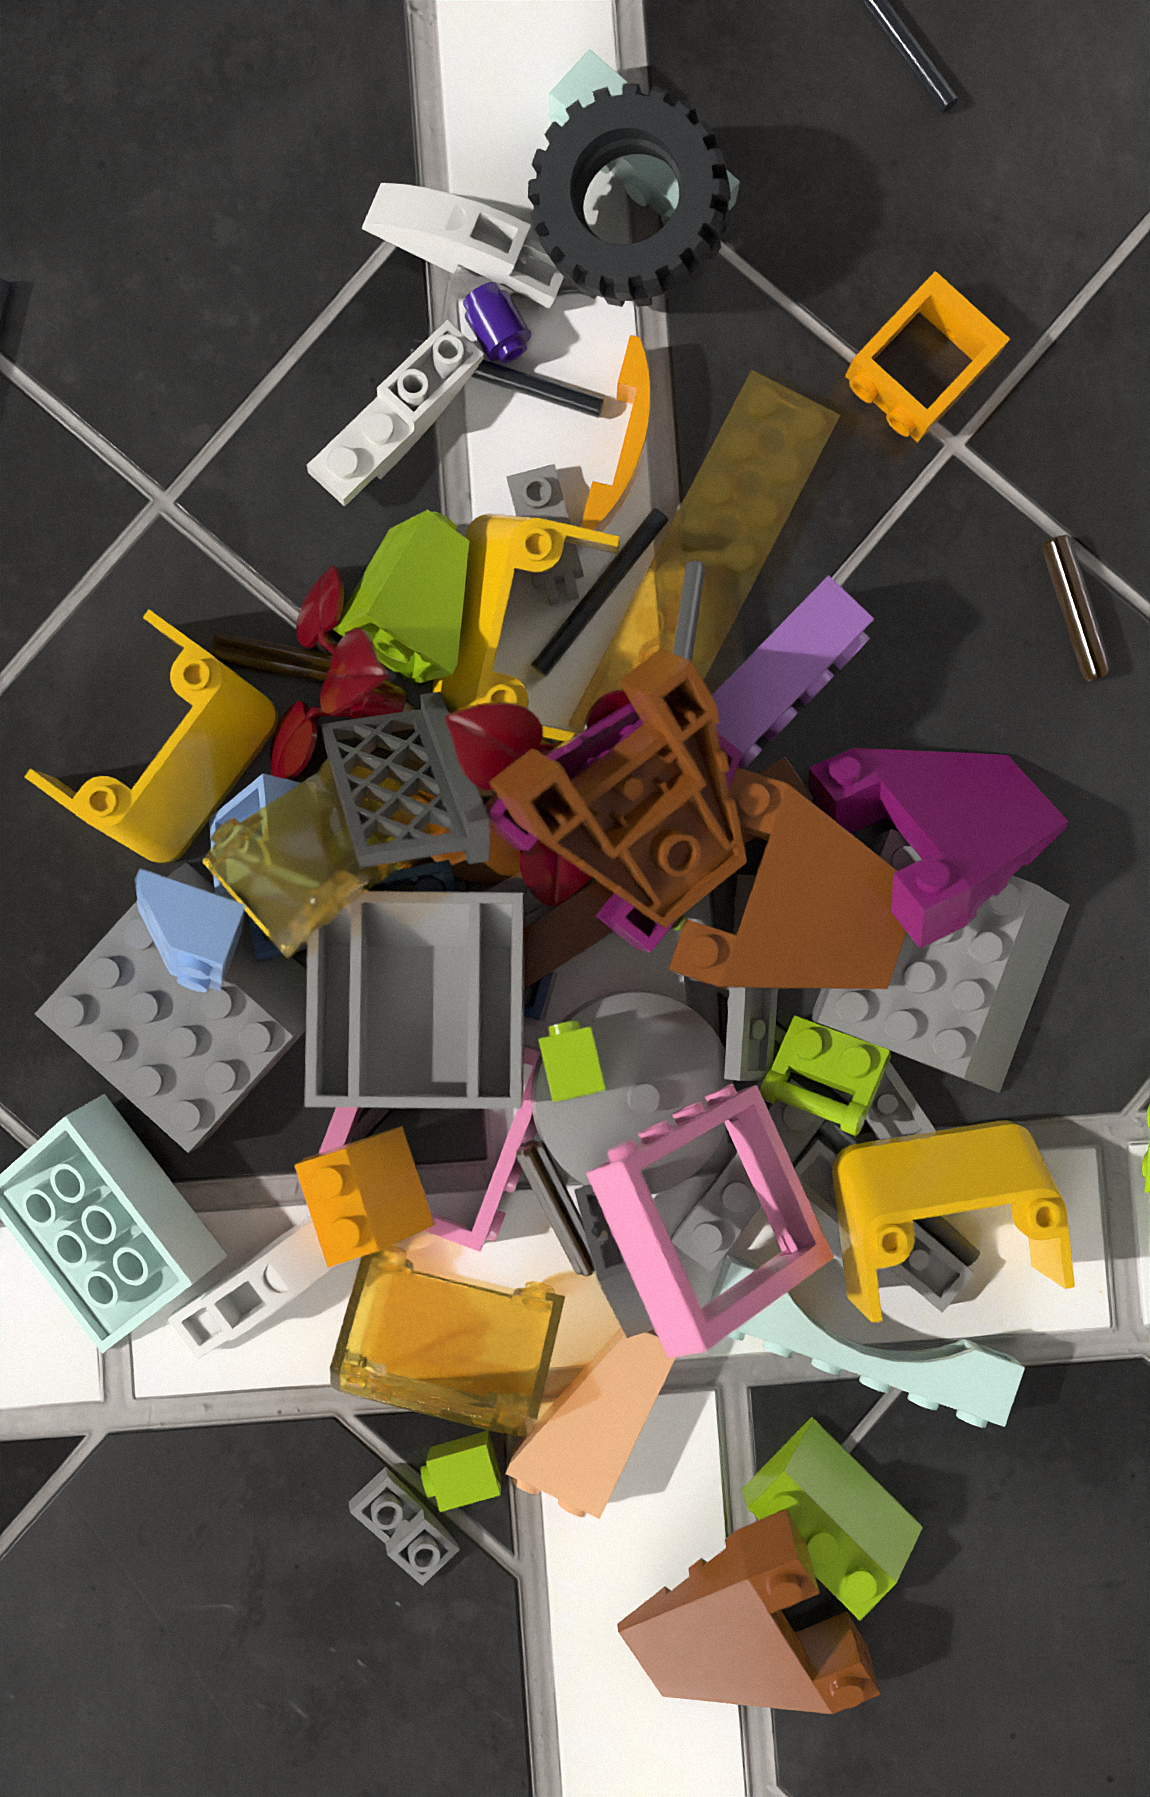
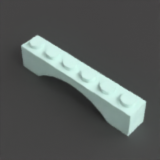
M726 1253L710 1301L758 1269L760 1265ZM788 1292L727 1336L736 1340H744L745 1334L764 1340L763 1347L787 1358H792L794 1351L812 1358L811 1364L814 1367L830 1374L840 1375L842 1369L861 1375L859 1381L862 1384L881 1392L888 1393L891 1386L909 1392L907 1398L910 1401L931 1410H937L939 1404L957 1410L956 1416L982 1428H986L988 1421L1005 1427L1025 1369L1013 1356L967 1339H962L942 1347L917 1351L882 1350L858 1344L828 1330L813 1319Z

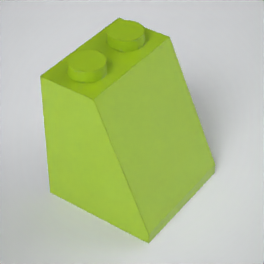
M429 510L389 529L345 604L338 623L333 628L335 632L343 637L356 627L366 630L372 638L380 662L413 685L452 675L457 667L469 540L456 531L457 526L451 519L441 513L430 512Z

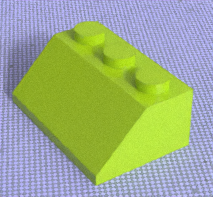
M813 1417L741 1489L747 1508L759 1520L784 1509L787 1510L807 1543L815 1576L859 1620L897 1583L923 1528Z

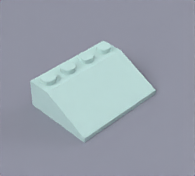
M105 1094L66 1115L0 1174V1219L101 1353L112 1347L228 1257Z

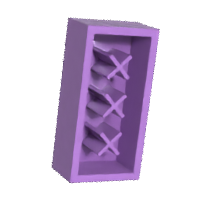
M829 575L712 695L717 705L720 723L715 724L716 730L742 752L737 768L745 769L762 751L756 743L763 735L771 742L798 714L792 707L798 699L806 706L832 679L834 674L828 670L832 664L841 670L870 639L863 631L874 618Z

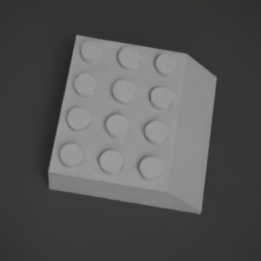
M889 829L879 834L873 852L897 871L922 860L900 832ZM1012 875L1008 880V886L998 896L992 895L978 909L977 916L966 927L921 949L906 932L888 989H821L809 1020L1000 1093L1069 904L1040 886Z
M187 862L166 877L215 894L214 886ZM136 901L40 1007L35 1015L189 1153L204 1145L306 1031L307 969L290 954L257 961L248 916L244 913L242 934L221 990L208 987L207 992H198L188 989L177 983V976L169 973L138 911Z
M309 891L305 1107L521 1109L524 1101L525 997L523 893Z

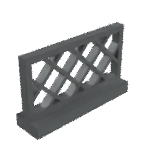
M441 692L422 694L421 709L321 724L322 739L360 868L463 850L468 864L490 860L489 817L477 786L464 775L458 763L454 743L445 721V717L449 713ZM415 730L407 740L390 735L395 731ZM358 738L363 741L356 748H352L336 740ZM377 746L393 752L386 760L370 754ZM407 758L424 763L417 772L400 766ZM356 766L373 771L365 780L349 774ZM388 777L404 783L397 792L379 786ZM419 789L436 796L428 805L411 798ZM366 798L384 804L376 813L358 807ZM398 810L416 816L408 826L390 820ZM431 822L449 829L451 833L431 836L421 831ZM377 831L395 838L391 843L367 846V841Z

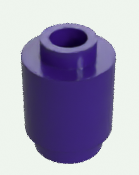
M496 282L485 283L471 291L463 301V306L466 309L464 317L490 361L501 360L502 363H509L522 356L528 348L526 343L531 337V332L506 290L500 289Z

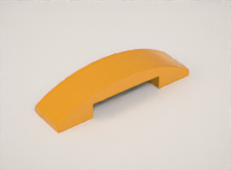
M633 335L629 337L617 383L616 400L633 404L613 484L611 486L592 481L581 523V528L603 532L610 524L627 498L637 476L646 442L650 411L649 369L641 339Z

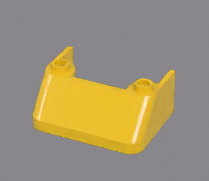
M493 513L483 514L469 524L465 534V538L469 540L457 667L452 675L434 679L432 691L433 693L441 692L448 713L472 705L489 702L516 703L528 709L529 696L523 683L511 675L493 671L515 568L530 572H544L551 569L560 560L565 542L618 554L620 548V536L541 518ZM542 724L543 737L565 742L578 733Z
M148 610L143 618L183 648V651L172 665L170 681L175 692L193 705L191 710L132 789L109 776H97L88 780L77 793L57 778L33 769L28 771L25 778L89 825L153 862L167 864L177 861L185 854L208 823L209 818L216 812L276 729L279 717L276 706L268 697L158 615Z
M1007 1120L853 1144L842 1149L835 1157L832 1175L847 1299L872 1323L882 1321L876 1269L898 1265L908 1258L915 1242L913 1220L1011 1204L1014 1224L1029 1240L1031 1266L1064 1289L1075 1288L1066 1205L1033 1136L1026 1128Z

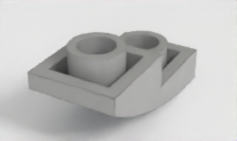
M387 1467L381 1470L349 1501L350 1513L385 1543L387 1555L422 1586L460 1550L457 1542L438 1519Z

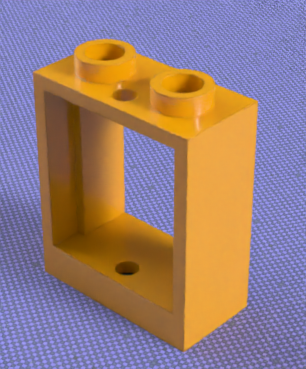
M935 271L853 358L845 377L850 380L851 389L860 399L867 403L873 401L887 414L886 419L896 432L906 437L910 435L916 442H919L995 361L1010 338ZM919 312L973 360L928 409L874 361Z

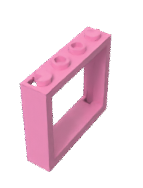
M524 1044V1063L533 1066L524 1090L523 1106L521 1109H517L474 1227L466 1226L431 1212L435 1225L424 1231L479 1252L482 1250L485 1239L496 1241L506 1214L497 1210L503 1191L514 1193L522 1172L520 1163L515 1162L516 1151L520 1148L521 1143L534 1140L537 1132L531 1105V1087L535 1065L541 1052L540 1049ZM336 1107L319 1153L350 1143L363 1107Z
M729 1084L717 1091L705 1095L707 1105L703 1106L700 1101L674 1112L672 1116L675 1123L670 1125L668 1120H665L638 1133L641 1139L640 1143L635 1145L633 1140H629L608 1149L607 1154L610 1160L587 1172V1176L668 1358L709 1350L834 1258L757 1085L736 1091L734 1085ZM725 1122L782 1252L701 1308L641 1174V1170Z

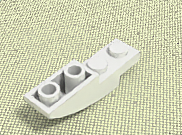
M381 183L362 226L363 230L453 274L458 264L549 309L556 298L564 278L540 242L527 236L531 224L498 209L455 194L413 185Z
M446 320L377 387L378 396L307 464L308 473L345 507L375 476L381 480L422 437L484 359V353L450 321Z
M311 1216L264 1246L252 1259L174 1310L167 1320L197 1360L225 1341L229 1340L232 1342L335 1267L327 1268Z

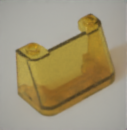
M326 759L319 767L320 772L242 822H239L234 817L221 825L212 834L210 839L215 844L202 861L234 899L246 905L245 911L287 959L306 946L310 941L308 937L316 928L331 923L347 905L398 868L413 867L424 858L359 867L329 759ZM356 766L349 774L365 780L373 771ZM388 777L379 786L397 792L404 783ZM419 789L411 798L428 805L436 796ZM366 798L358 807L376 813L384 804ZM398 810L390 820L408 826L416 816ZM430 822L421 832L433 836L445 834L449 829ZM377 831L367 841V846L391 843L395 838Z
M393 1245L362 1256L329 1367L331 1386L342 1393L421 1414L516 1437L530 1436L538 1419L565 1296L555 1294V1289L552 1286L540 1282H526L525 1288H516L512 1294L416 1271L414 1270L413 1262L406 1258L407 1252Z

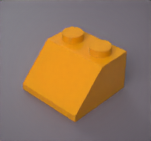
M403 1126L304 1158L294 1165L327 1268L377 1252L435 1225Z

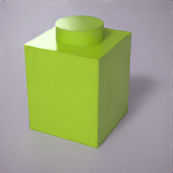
M579 1020L549 1026V1036L538 1040L553 1103L605 1092V1083L591 1026L580 1029Z
M489 1430L430 1447L426 1459L427 1465L421 1466V1477L427 1497H436L440 1512L500 1495L502 1477Z

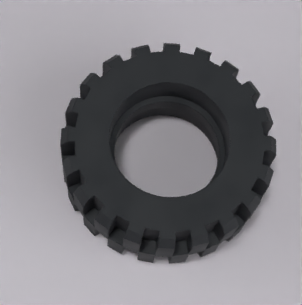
M623 84L622 94L611 96L608 87L593 91L595 102L585 107H582L580 101L576 100L565 109L570 119L562 127L553 121L544 135L549 145L546 151L536 149L531 164L537 175L536 179L528 181V198L534 208L530 212L533 228L540 237V244L567 281L569 283L573 282L582 293L593 299L600 296L609 305L623 307L625 301H634L637 307L652 305V297L664 294L668 300L680 294L678 286L688 279L694 284L704 274L702 266L708 258L711 260L716 258L721 248V233L727 231L730 219L728 208L729 200H731L730 183L722 150L717 145L714 132L706 120L700 121L698 119L696 109L688 102L681 99L676 104L672 102L669 91L656 86L651 89L650 95L642 94L639 84ZM631 154L650 155L666 162L676 176L679 199L673 215L665 226L650 238L633 244L608 243L595 235L587 224L583 206L588 187L596 174L611 161Z

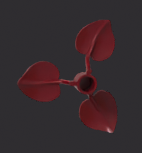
M333 565L328 568L309 590L301 605L296 624L297 638L302 646L311 648L319 640L320 645L332 653L331 669L327 673V678L321 691V707H312L308 710L305 702H295L281 717L271 742L270 769L272 776L291 781L302 772L314 752L317 739V726L315 723L317 719L324 716L357 719L362 718L363 714L371 717L403 712L406 703L405 688L386 680L389 678V674L380 662L372 638L366 630L358 627L353 628L337 645L332 642L329 631L338 623L344 603V587L338 567Z
M623 689L611 691L596 700L586 716L584 730L630 703ZM489 702L476 704L452 712L445 717L446 725L454 743L457 760L464 775L477 787L485 790H494L489 782L532 748L544 755L562 744V742H557L552 745L543 739V727L539 718L526 707L516 703ZM539 839L529 851L520 850V870L525 884L532 895L546 906L551 907L561 904L591 879L589 874Z

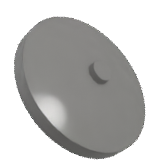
M625 990L608 993L587 1001L574 1009L560 1022L579 1020L580 1029L591 1026L606 1091L553 1103L542 1053L540 1052L532 1078L531 1105L536 1129L551 1157L573 1178L584 1185H589L591 1182L587 1172L610 1160L607 1154L608 1149L629 1140H633L635 1145L640 1143L641 1139L638 1135L640 1131L665 1120H668L669 1124L672 1125L675 1123L672 1116L674 1112L700 1101L703 1106L707 1105L705 1095L733 1084V1080L724 1079L725 1048L716 1032L701 1015L680 1001L649 991ZM725 1122L642 1169L641 1174L650 1194H657L668 1190L697 1172L718 1147L727 1128Z

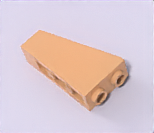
M619 1328L511 1450L507 1459L506 1474L512 1476L511 1481L514 1485L530 1494L538 1495L540 1491H543L559 1499V1506L575 1516L585 1517L588 1513L600 1519L676 1358L667 1357L655 1329L627 1338L623 1329Z

